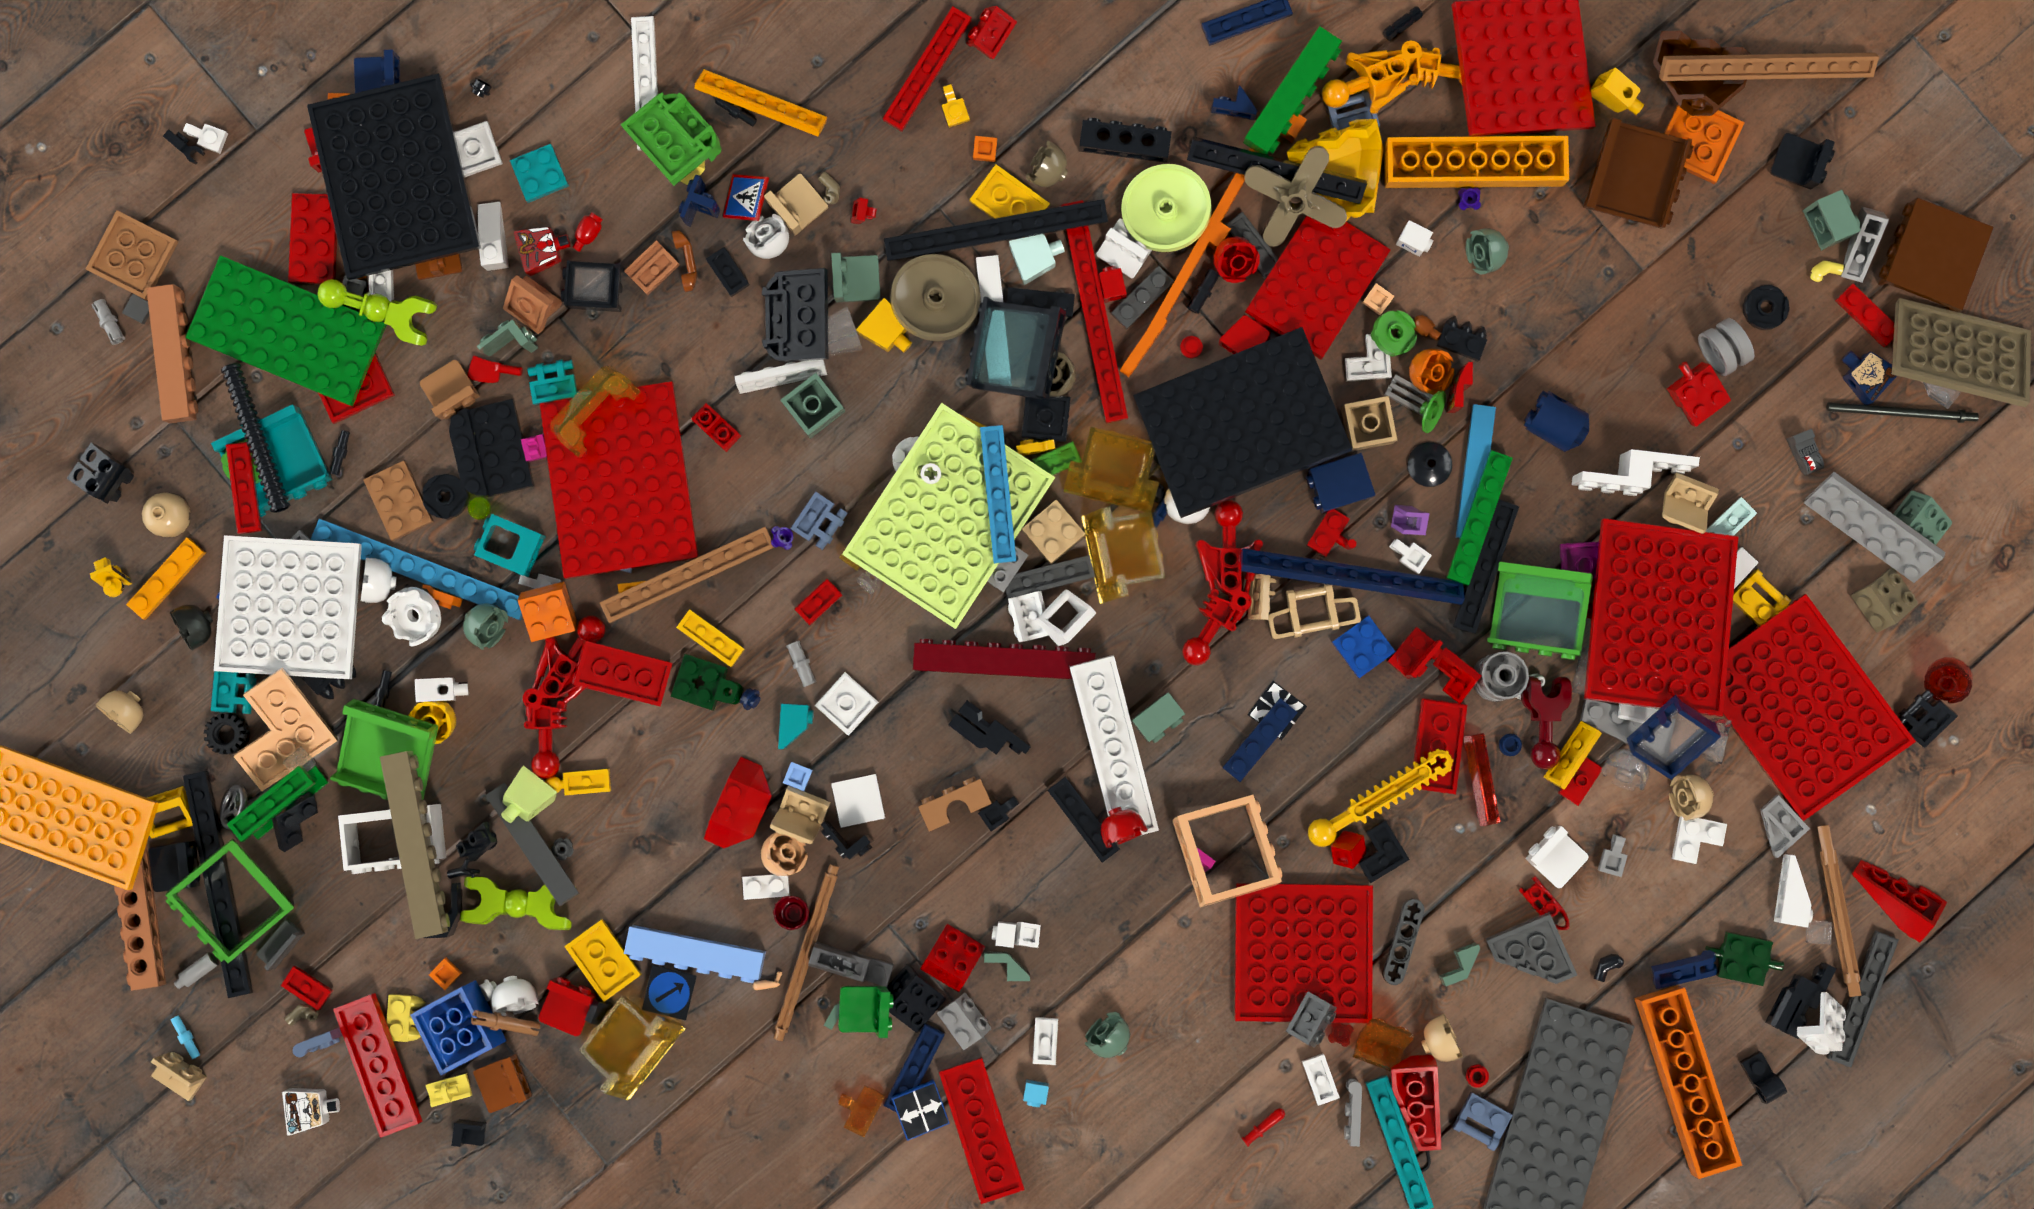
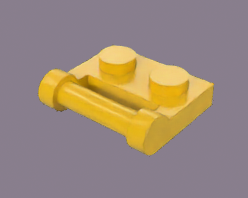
M1759 569L1754 570L1736 589L1733 595V603L1757 626L1766 622L1791 602L1787 595L1783 596L1762 576L1763 573ZM1755 582L1777 602L1774 606L1751 587Z

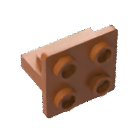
M460 254L415 264L419 280L461 273L463 271Z

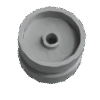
M1731 318L1724 319L1716 324L1715 329H1707L1698 336L1699 346L1706 361L1721 376H1727L1736 371L1737 365L1744 366L1754 360V349L1750 339L1743 328Z

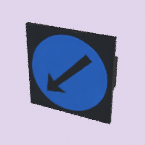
M652 965L642 1010L686 1020L697 976Z

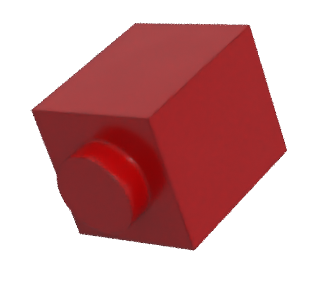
M1115 266L1102 269V272L1099 273L1104 303L1125 299L1127 293L1121 268L1116 269Z

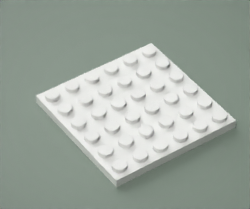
M224 535L214 671L272 675L283 667L289 676L352 679L362 544Z

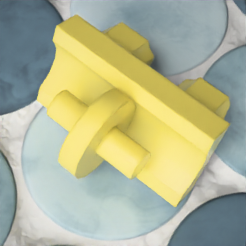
M467 1073L426 1084L431 1107L472 1096Z

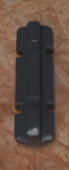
M1414 7L1410 10L1409 14H1404L1392 26L1389 25L1383 31L1384 37L1391 41L1397 34H1400L1422 18L1423 13L1420 8Z

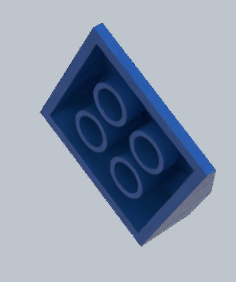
M476 980L410 1014L440 1075L507 1041L501 1029L494 1031L490 1027L472 1025L471 1018H478L472 1015L475 1010L493 1014Z

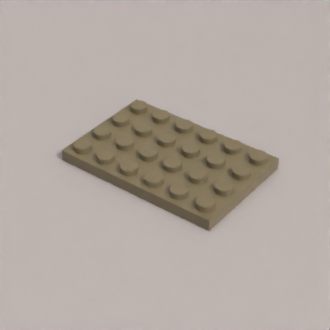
M1902 298L1898 299L1895 305L1892 375L2025 408L2030 403L2031 330Z

